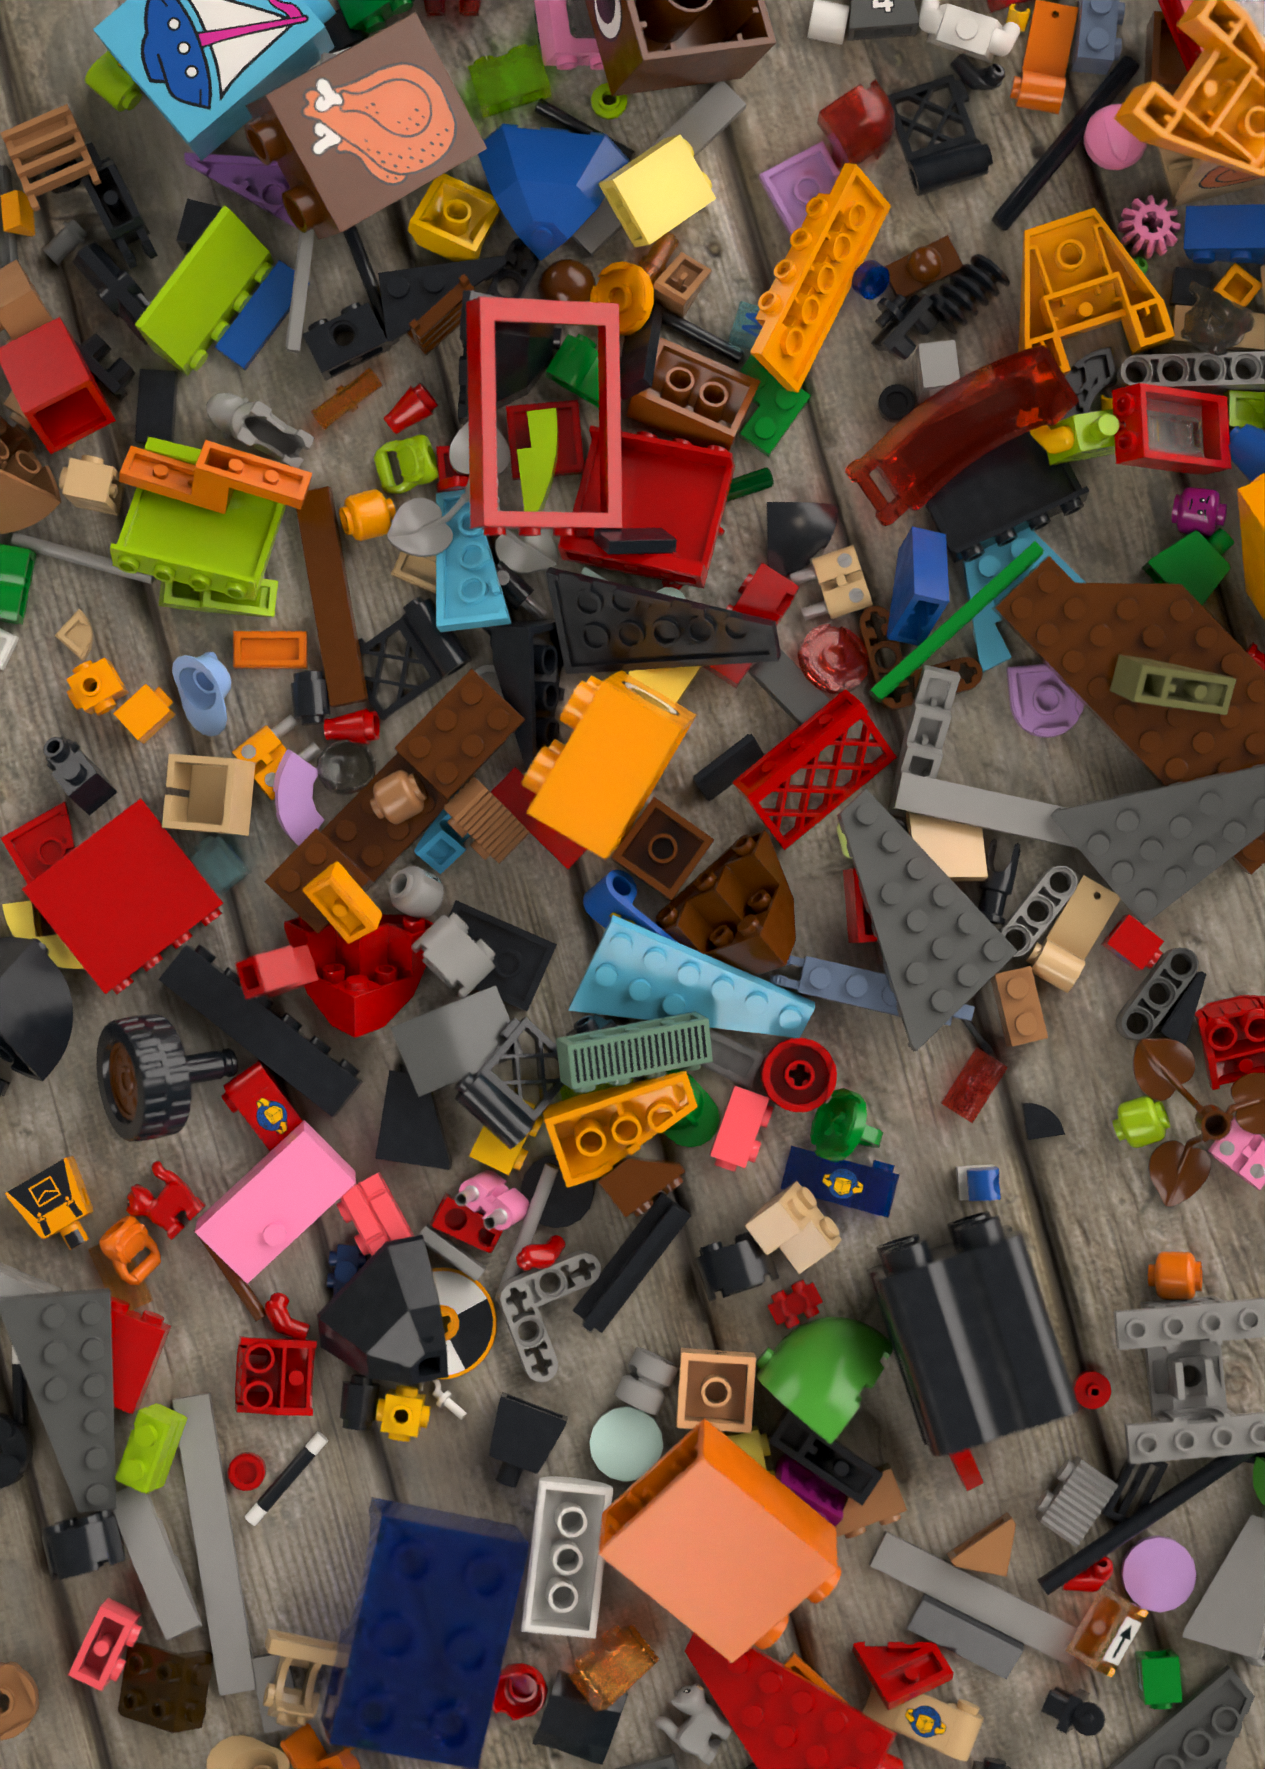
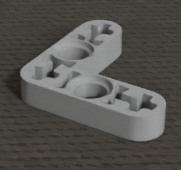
M579 1250L558 1258L549 1268L531 1269L507 1279L498 1288V1302L526 1374L534 1381H549L558 1370V1360L538 1307L597 1281L601 1273V1265L599 1260L589 1251ZM581 1259L588 1264L592 1263V1266L587 1268L588 1275L583 1277L579 1272L568 1275L572 1282L567 1284L566 1276L561 1271V1267L565 1266V1269L571 1272L579 1268L578 1261ZM549 1272L556 1273L559 1279L556 1289L550 1292L542 1291L539 1284L541 1277ZM515 1287L519 1292L524 1291V1294L519 1297V1301L525 1311L531 1307V1312L519 1314L513 1302L506 1301V1298L511 1296L510 1289ZM528 1320L534 1321L537 1324L536 1335L529 1340L521 1339L518 1336V1328L521 1323ZM537 1346L539 1354L544 1360L549 1359V1362L544 1364L545 1371L539 1372L536 1368H531V1366L536 1364V1359L529 1348Z

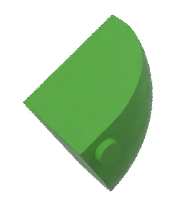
M825 1317L809 1321L792 1330L780 1341L774 1350L769 1347L766 1348L756 1361L758 1370L755 1374L757 1379L780 1402L832 1444L860 1407L859 1403L862 1398L859 1394L864 1387L872 1389L885 1367L880 1363L881 1358L884 1356L888 1359L892 1354L893 1348L887 1337L866 1323L845 1317Z

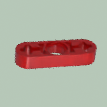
M970 1449L949 1455L967 1492L984 1483Z

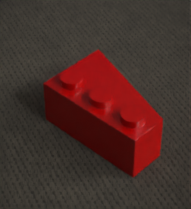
M761 563L754 576L749 573L740 586L738 592L742 595L736 605L729 604L726 609L774 620L777 627L794 601L800 586L764 563ZM753 663L708 665L702 667L737 688Z

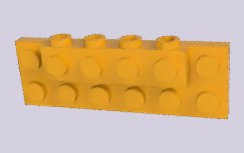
M845 163L830 194L818 193L816 197L809 200L806 205L807 216L801 228L792 233L790 237V244L792 246L786 258L781 260L774 268L776 278L770 290L763 293L758 300V307L760 309L755 319L762 326V329L750 353L787 391L799 392L891 208L890 203L857 164Z

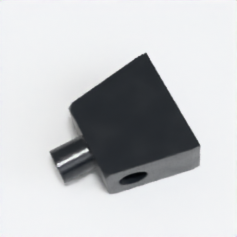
M502 1392L489 1456L502 1461L496 1481L516 1488L523 1469L538 1474L563 1432L568 1416Z

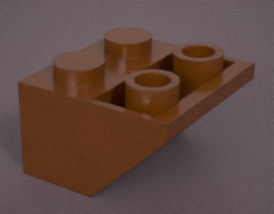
M627 1156L614 1166L612 1170L600 1177L598 1182L625 1217L633 1213L637 1218L654 1205L651 1199L661 1190L667 1195L684 1182L680 1175L685 1172V1169L680 1162Z

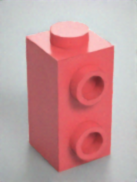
M733 1085L709 1153L710 1156L716 1158L714 1165L735 1172L737 1166L745 1168L748 1161L755 1162L761 1145L760 1141L755 1140L759 1127L767 1128L773 1111V1107L768 1105L769 1097Z

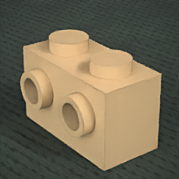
M82 455L81 460L70 458L68 467H63L60 474L59 488L63 489L62 494L75 507L119 516L125 489V483L119 482V472L113 466L104 465V460L95 456Z

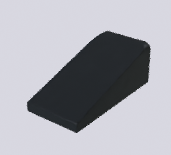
M1203 971L1196 972L1156 1027V1034L1162 1038L1177 1040L1186 1045L1206 973Z

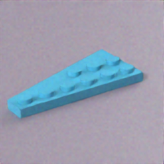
M612 915L573 996L568 1011L642 1020H653L697 1012L708 1018L710 1028L800 1038L815 1010V1002Z

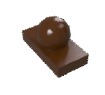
M946 235L926 246L916 248L910 254L883 267L882 271L895 297L901 294L906 299L960 272L963 263L949 236Z

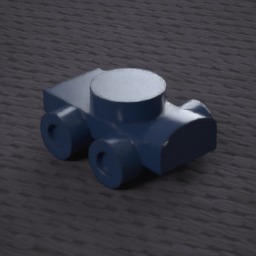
M338 1244L337 1251H330L329 1265L336 1267L335 1273H328L327 1288H334L333 1297L358 1272V1268H361L367 1262V1255L364 1256L360 1253V1249L356 1245Z

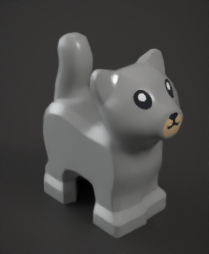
M696 1683L692 1686H682L679 1690L674 1691L675 1697L671 1700V1703L682 1713L689 1714L690 1717L680 1727H677L670 1718L658 1716L655 1719V1725L663 1729L683 1751L698 1756L699 1760L709 1766L717 1755V1749L722 1742L717 1738L711 1739L710 1736L715 1734L726 1740L733 1728L726 1717L721 1715L714 1706L706 1702L702 1686Z

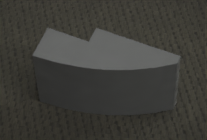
M495 985L391 1027L418 1097L457 1082L468 1072H471L473 1075L476 1074L505 1040L500 1034L511 1020ZM518 1040L519 1054H524L520 1042ZM511 1048L504 1055L511 1054ZM499 1060L496 1065L508 1060Z

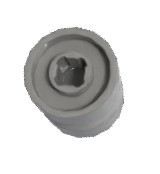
M636 1347L628 1364L631 1372L622 1376L614 1395L642 1411L657 1415L666 1397L663 1389L664 1387H671L679 1366L649 1350Z

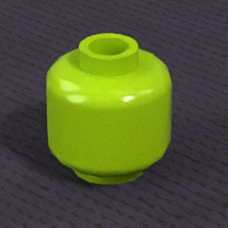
M1148 1095L1121 1103L1117 1109L1118 1118L1112 1120L1119 1141L1126 1139L1128 1144L1136 1149L1163 1140L1166 1136V1129L1170 1128V1121L1162 1101H1155Z

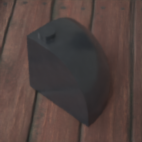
M3 937L0 938V1058L10 1063L13 1062L10 1066L13 1071L35 1080L44 1081L59 1063L71 1036L73 1004L70 990L63 974L48 956V948L41 941L35 938Z

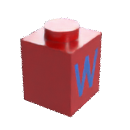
M1127 914L1121 917L1101 945L1133 970L1141 971L1144 967L1151 969L1163 953L1159 948L1164 940L1133 916Z

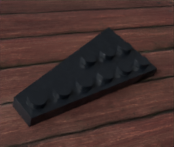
M549 567L546 571L566 674L778 661L781 656L776 621L557 568Z

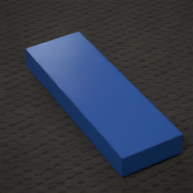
M279 260L215 345L216 350L245 371L290 311L295 273L293 269Z

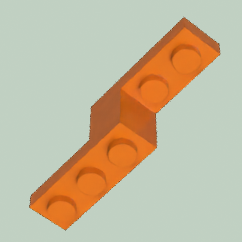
M208 440L204 442L196 465L130 446L119 473V482L222 514H225L234 489L301 510L312 479L311 472Z

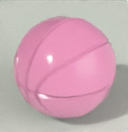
M1122 104L1108 105L1099 109L1089 119L1084 133V146L1089 157L1098 166L1107 170H1123L1134 165L1143 156L1147 147L1146 143L1139 141L1114 119Z

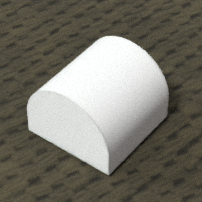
M814 0L807 38L842 45L850 6Z

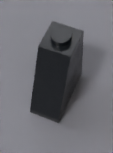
M399 1064L398 1071L389 1070L375 1159L449 1170L451 1169L452 1159L434 1094L430 1092L418 1097L406 1065Z

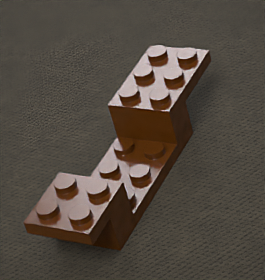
M471 668L396 745L394 749L397 751V754L322 831L316 828L264 882L320 934L330 922L302 891L303 888L331 864L338 861L366 893L428 829L442 812L444 805L448 804L449 800L454 798V795L459 793L460 789L464 788L471 778H476L474 774L525 722V719ZM398 770H405L409 774L414 772L421 779L427 791L428 798L424 800V809L419 814L400 824H393L385 817L379 819L370 804V799L374 798V784Z

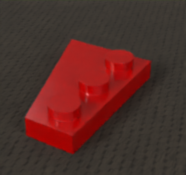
M65 801L1 837L2 842L27 884L76 848L69 811Z

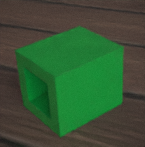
M1173 1649L1136 1651L1138 1695L1145 1705H1150L1151 1709L1157 1710L1172 1708V1703L1182 1702L1179 1656Z

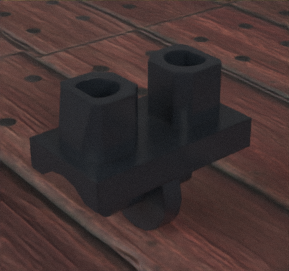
M898 294L892 302L882 297L877 303V307L882 314L875 322L884 329L871 344L878 351H888L899 360L907 359L916 348L915 343L906 335L907 331L914 326L921 335H927L939 323V319L930 308L933 301L927 294H924L922 297L913 295L908 302L901 294Z
M97 333L85 340L81 345L75 340L96 383L99 380L121 402L128 395L124 388L135 376V371L121 357L105 370L99 362L112 349Z
M1058 1686L1055 1687L1054 1690H1050L1041 1709L1045 1714L1059 1720L1056 1729L1065 1734L1075 1728L1082 1735L1094 1736L1102 1730L1105 1724V1714L1102 1708L1096 1703L1085 1702L1088 1700L1090 1693L1081 1688L1070 1693Z

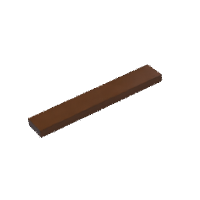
M326 486L308 490L301 510L296 508L329 702L331 707L336 708L369 701L332 488Z

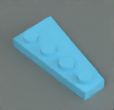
M465 489L436 493V504L440 507L442 516L446 515L457 503L461 495L465 493ZM466 502L454 517L446 522L453 532L451 544L442 553L436 555V627L440 632L512 624L488 538L484 535L483 529H470V503Z

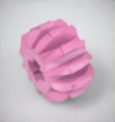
M1148 195L1145 204L1136 198L1131 203L1132 209L1125 208L1121 213L1125 221L1119 223L1117 230L1126 233L1120 241L1122 245L1130 243L1134 245L1130 252L1131 255L1135 256L1142 249L1147 260L1152 257L1154 251L1159 256H1163L1167 252V246L1173 247L1178 239L1174 234L1180 231L1181 224L1172 221L1178 214L1177 209L1165 210L1168 204L1167 199H1163L1159 205H1156L1153 195ZM1145 222H1150V228L1155 229L1153 233L1149 232L1148 226H1143Z

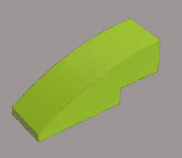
M556 408L527 411L531 448L517 449L524 511L542 512L552 487L557 464L559 440Z
M263 578L256 601L246 598L243 600L233 599L225 593L213 590L200 591L188 584L176 581H161L158 606L231 615L274 617L278 581Z

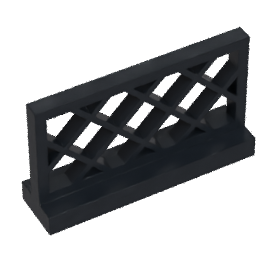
M663 1192L602 1270L597 1281L589 1287L574 1307L573 1312L583 1318L582 1327L590 1333L594 1328L603 1333L692 1216Z

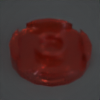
M822 624L812 628L800 642L797 654L799 667L806 679L817 689L829 694H840L844 689L849 692L855 690L868 673L867 661L869 657L861 639L850 629L842 626L837 628L832 627V624Z

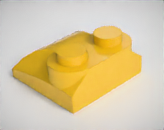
M444 173L433 180L409 221L408 232L419 246L454 262L478 259L482 246L501 209L493 195Z

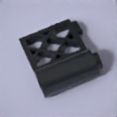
M953 74L884 96V102L907 162L910 180L917 196L988 174V166L993 165L988 144L982 145L980 140L977 139L964 103L969 101V96L963 80L955 81ZM945 88L949 89L952 100L947 109L929 101L933 92ZM910 101L920 107L913 120L898 114L895 104ZM954 106L956 108L957 113L952 112ZM924 109L943 116L936 131L918 123ZM950 119L962 125L965 135L951 138L942 134L941 131L946 121ZM903 125L909 127L906 133ZM913 130L931 137L927 147L912 152L908 140Z
M421 596L415 598L404 606L403 609L406 613L401 619L368 642H365L363 638L358 640L361 657L365 654L379 656L375 678L365 676V680L374 682L373 690H371L366 682L368 699L382 721L392 716L443 679L462 669L472 660L454 631L440 632L436 627V605L431 598L423 600ZM399 630L407 641L404 657L385 653L388 638ZM381 644L379 652L371 651ZM412 650L419 658V660L410 658ZM384 658L403 661L400 682L381 679ZM409 662L423 664L431 678L419 686L406 684ZM380 683L399 686L396 702L384 709L377 698ZM405 688L413 689L411 692L403 696Z
M516 1017L513 1018L500 1034L505 1040L475 1075L468 1072L455 1086V1089L458 1091L455 1099L509 1149L514 1148L525 1138L533 1128L536 1119L565 1085L561 1082L560 1076L558 1079H546L544 1058H555L558 1061L557 1046L527 1017L522 1018L520 1021ZM524 1030L534 1039L536 1053L519 1054L517 1038ZM511 1048V1054L504 1055ZM536 1059L538 1079L521 1080L519 1060ZM499 1060H512L513 1081H502L491 1071ZM546 1084H553L547 1091ZM522 1085H539L540 1101L533 1109L523 1100Z

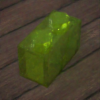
M527 44L512 47L508 54L495 58L493 55H486L476 59L473 65L468 66L470 81L483 118L539 101L541 98L551 97L550 82L537 44L533 46H528Z

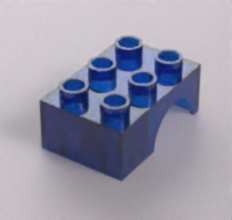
M372 1497L369 1508V1543L362 1583L349 1625L345 1630H341L336 1659L332 1667L321 1715L326 1736L330 1744L478 1769L530 1544L516 1525Z

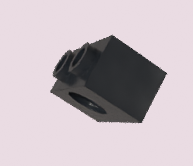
M368 302L363 305L360 303L351 304L340 312V316L330 321L328 319L318 320L308 327V332L303 333L304 339L325 381L390 350L387 339ZM349 331L355 335L352 343L347 346H340L336 343L337 336L342 332Z

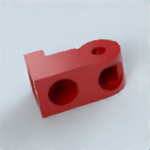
M446 1192L430 1221L432 1227L488 1253L493 1252L504 1231L486 1228L482 1219L484 1214L478 1211L473 1212L466 1205H457L455 1197Z

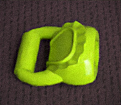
M415 435L408 439L387 442L376 451L373 457L381 487L388 493L402 494L410 491L417 485L430 483L438 477V465L430 440L425 435ZM390 451L397 453L396 457L399 460L403 482L397 486L387 454Z

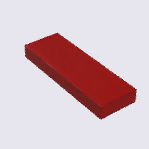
M514 767L493 788L491 793L569 870L588 849L527 813L537 794L521 785L525 776Z

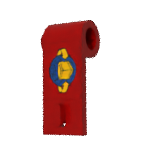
M258 1060L223 1085L226 1092L221 1096L228 1108L233 1113L238 1110L269 1151L274 1149L303 1122L302 1118L282 1093L273 1074L261 1060Z

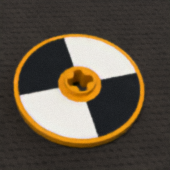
M445 1267L432 1268L442 1317L449 1316L451 1318V1322L447 1324L449 1331L445 1333L448 1377L442 1379H452L472 1371L486 1358L495 1341L497 1314L490 1294L479 1281H474L464 1272L457 1269Z

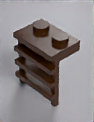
M465 274L459 278L460 283L418 321L413 319L409 323L411 330L406 335L425 356L460 326L463 290L475 291V288L471 285L469 278Z

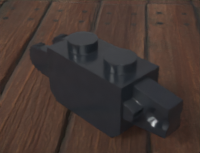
M93 143L87 144L86 147L102 183L94 185L90 174L81 177V180L111 240L117 249H120L130 269L138 265L136 263L137 259L133 251L129 249L128 244L138 239L141 240L142 248L150 259L157 257L158 254L148 236L150 232L113 159L107 157L101 160Z

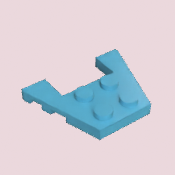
M1030 528L1017 533L1018 538L1005 546L998 547L997 543L985 548V553L979 558L970 562L962 561L969 601L1034 541L1044 550L1043 555L972 619L973 636L978 656L977 662H979L982 668V673L1012 658L995 625L1002 621V619L992 608L1045 557L1050 556L1074 582L1086 583Z

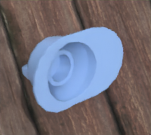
M206 652L196 658L188 655L177 657L172 665V673L187 719L201 734L210 737L219 735L225 729L227 722L224 698L231 688L229 672L217 659L214 652Z

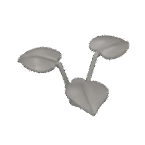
M469 422L458 431L449 449L450 463L453 469L461 475H469ZM496 428L497 476H499L510 462V449L507 441ZM470 477L465 493L461 495L457 503L444 516H442L440 507L429 499L414 498L402 504L394 515L387 534L388 541L398 550L412 556L431 557L442 553L448 548L453 539V532L446 522L450 521L466 502L470 503ZM498 497V511H501L499 507L500 499ZM506 529V535L499 536L496 540L495 553L499 562L503 561L515 573H534L546 570L549 567L554 568L558 564L557 548L547 530L541 529V536H518V529Z

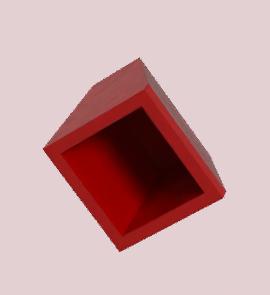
M60 317L0 347V365L19 406L50 454L116 421L76 342Z

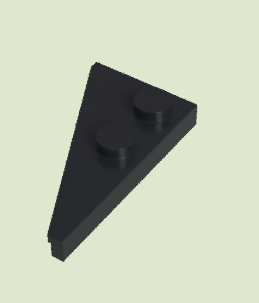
M505 255L378 273L388 345H393L400 341L399 338L411 330L409 323L413 319L418 321L459 284V278L463 274L469 278L473 287L484 280L487 282L496 276L500 269L506 267Z

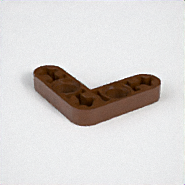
M871 606L861 614L858 624L874 685H876L904 659L899 641H881L874 646L870 645L869 640L875 641L877 637L874 628H867L865 623L870 621L871 614H876L877 619H884L885 623L880 627L883 639L887 636L890 615L889 611L883 607ZM887 648L894 653L895 663L892 667L882 668L877 665L875 654L878 650ZM961 657L931 666L942 669L948 668V670L955 672L961 670L960 665H965L967 670L973 669L975 675L970 678L969 684H965L964 679L960 678L956 694L974 689L981 681L983 675L982 668L975 659ZM922 668L915 670L908 677L913 678V689L915 693L922 672ZM907 679L897 689L908 687L910 684ZM908 692L900 696L899 703H895L893 698L886 697L880 703L886 709L901 710L912 707L914 699H912V692Z

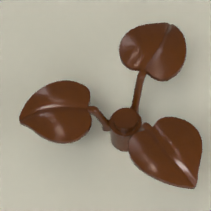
M1143 1038L1137 1043L1133 1055V1072L1141 1090L1153 1099L1164 1101L1170 1098L1177 1089L1197 1110L1195 1124L1202 1132L1200 1135L1189 1139L1185 1146L1176 1140L1166 1141L1156 1147L1149 1158L1148 1171L1150 1178L1163 1204L1166 1207H1172L1195 1194L1206 1182L1211 1170L1209 1154L1201 1148H1192V1146L1202 1141L1208 1142L1209 1139L1220 1140L1226 1137L1231 1129L1234 1111H1236V1122L1242 1129L1251 1134H1265V1073H1249L1237 1079L1231 1087V1096L1235 1104L1228 1106L1226 1112H1223L1215 1105L1202 1106L1181 1085L1188 1082L1195 1072V1058L1187 1046L1169 1038Z

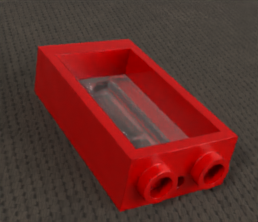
M1137 383L1112 390L1113 415L1119 421V429L1114 434L1116 464L1196 475H1207L1232 469L1229 448L1227 396L1145 383Z

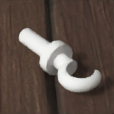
M439 1379L432 1380L435 1383V1390L432 1395L438 1400L436 1405L440 1408L443 1406L447 1407L462 1420L467 1413L450 1399L452 1394L448 1390L445 1393L441 1391ZM424 1382L419 1383V1389L421 1391H423Z

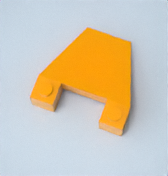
M1194 0L1177 26L1200 45L1204 51L1173 96L1168 94L1155 81L1134 87L1114 116V119L1143 143L1263 178L1265 177V42L1247 12L1234 0Z
M1095 207L1024 231L1018 356L1025 377L1031 376L1036 387L1062 379L1071 371L1061 340L1118 321L1122 322L1132 355L1167 344L1175 337L1164 300Z

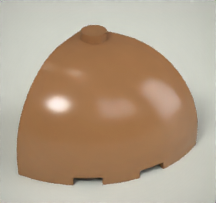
M1 416L0 534H6L22 530L41 521L61 503V498L49 466L42 467L33 453L37 448L36 445L18 424L12 428Z

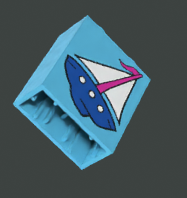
M126 0L93 30L112 56L202 161L252 118L246 107L247 104L305 73L321 60V54L324 52L329 53L335 48L324 24L336 14V11L328 0Z

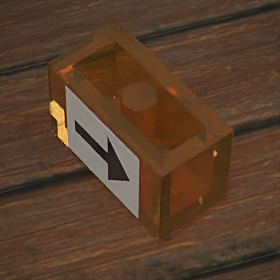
M1102 1585L1065 1651L1095 1671L1112 1677L1146 1618L1148 1611L1122 1594Z

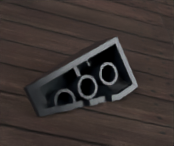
M555 619L511 621L512 624L492 626L490 645L493 652V665L504 700L525 719V722L514 733L526 772H528L544 746L549 748L554 739L558 740L559 723L555 719V711L558 701H563L565 689L559 687L561 670L564 667Z

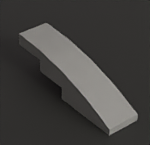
M923 665L887 811L892 815L906 818L905 811L893 809L901 772L933 779L937 777L943 758L942 747L952 717L950 711L960 681L959 672Z
M131 1487L116 1492V1509H113L136 1573L165 1639L170 1641L202 1626L179 1557L173 1552L163 1521L157 1516L150 1493H141Z

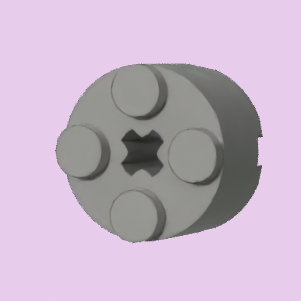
M452 913L449 917L442 915L411 945V948L415 953L422 949L424 951L422 955L425 957L422 961L451 990L458 985L461 988L458 996L464 999L495 968L492 961L495 959L494 956L496 954L481 939L475 943L467 935L469 927L455 913Z

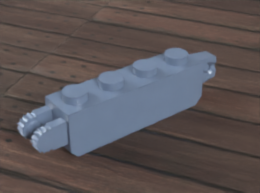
M790 955L786 966L802 967L799 981L777 974L770 976V983L795 989L796 993L899 1016L895 995L891 992L886 974L809 956L799 958ZM964 1004L952 1017L972 1021L975 1006ZM952 1017L944 1025L951 1026Z

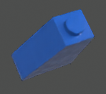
M912 526L898 549L887 639L919 646L926 640L949 603L946 534Z

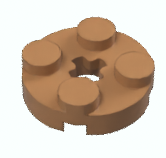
M11 1661L7 1663L0 1662V1693L2 1695L6 1694L10 1699L7 1702V1710H3L0 1706V1740L11 1739L23 1732L39 1710V1692L34 1679L26 1670L22 1669L20 1664Z

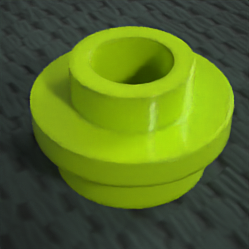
M608 83L599 85L591 96L593 111L597 116L606 120L620 117L626 110L627 96H614L616 99L615 103L606 105L602 99L606 95H611Z

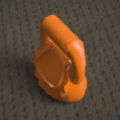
M125 1216L120 1219L99 1240L101 1251L112 1261L120 1279L129 1285H140L161 1263V1254L157 1243L148 1235L145 1225L141 1224L133 1216ZM146 1247L150 1254L129 1274L126 1268L127 1263H130L131 1259Z

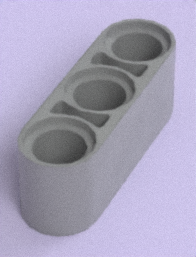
M1059 865L1045 871L999 931L1004 937L1010 930L1018 932L1022 937V946L1012 958L1022 956L1031 949L1075 892L1078 879L1071 868ZM1054 873L1062 874L1067 880V887L1063 893L1055 892L1050 886V878ZM1031 902H1038L1044 907L1045 916L1040 922H1035L1028 917L1027 908Z

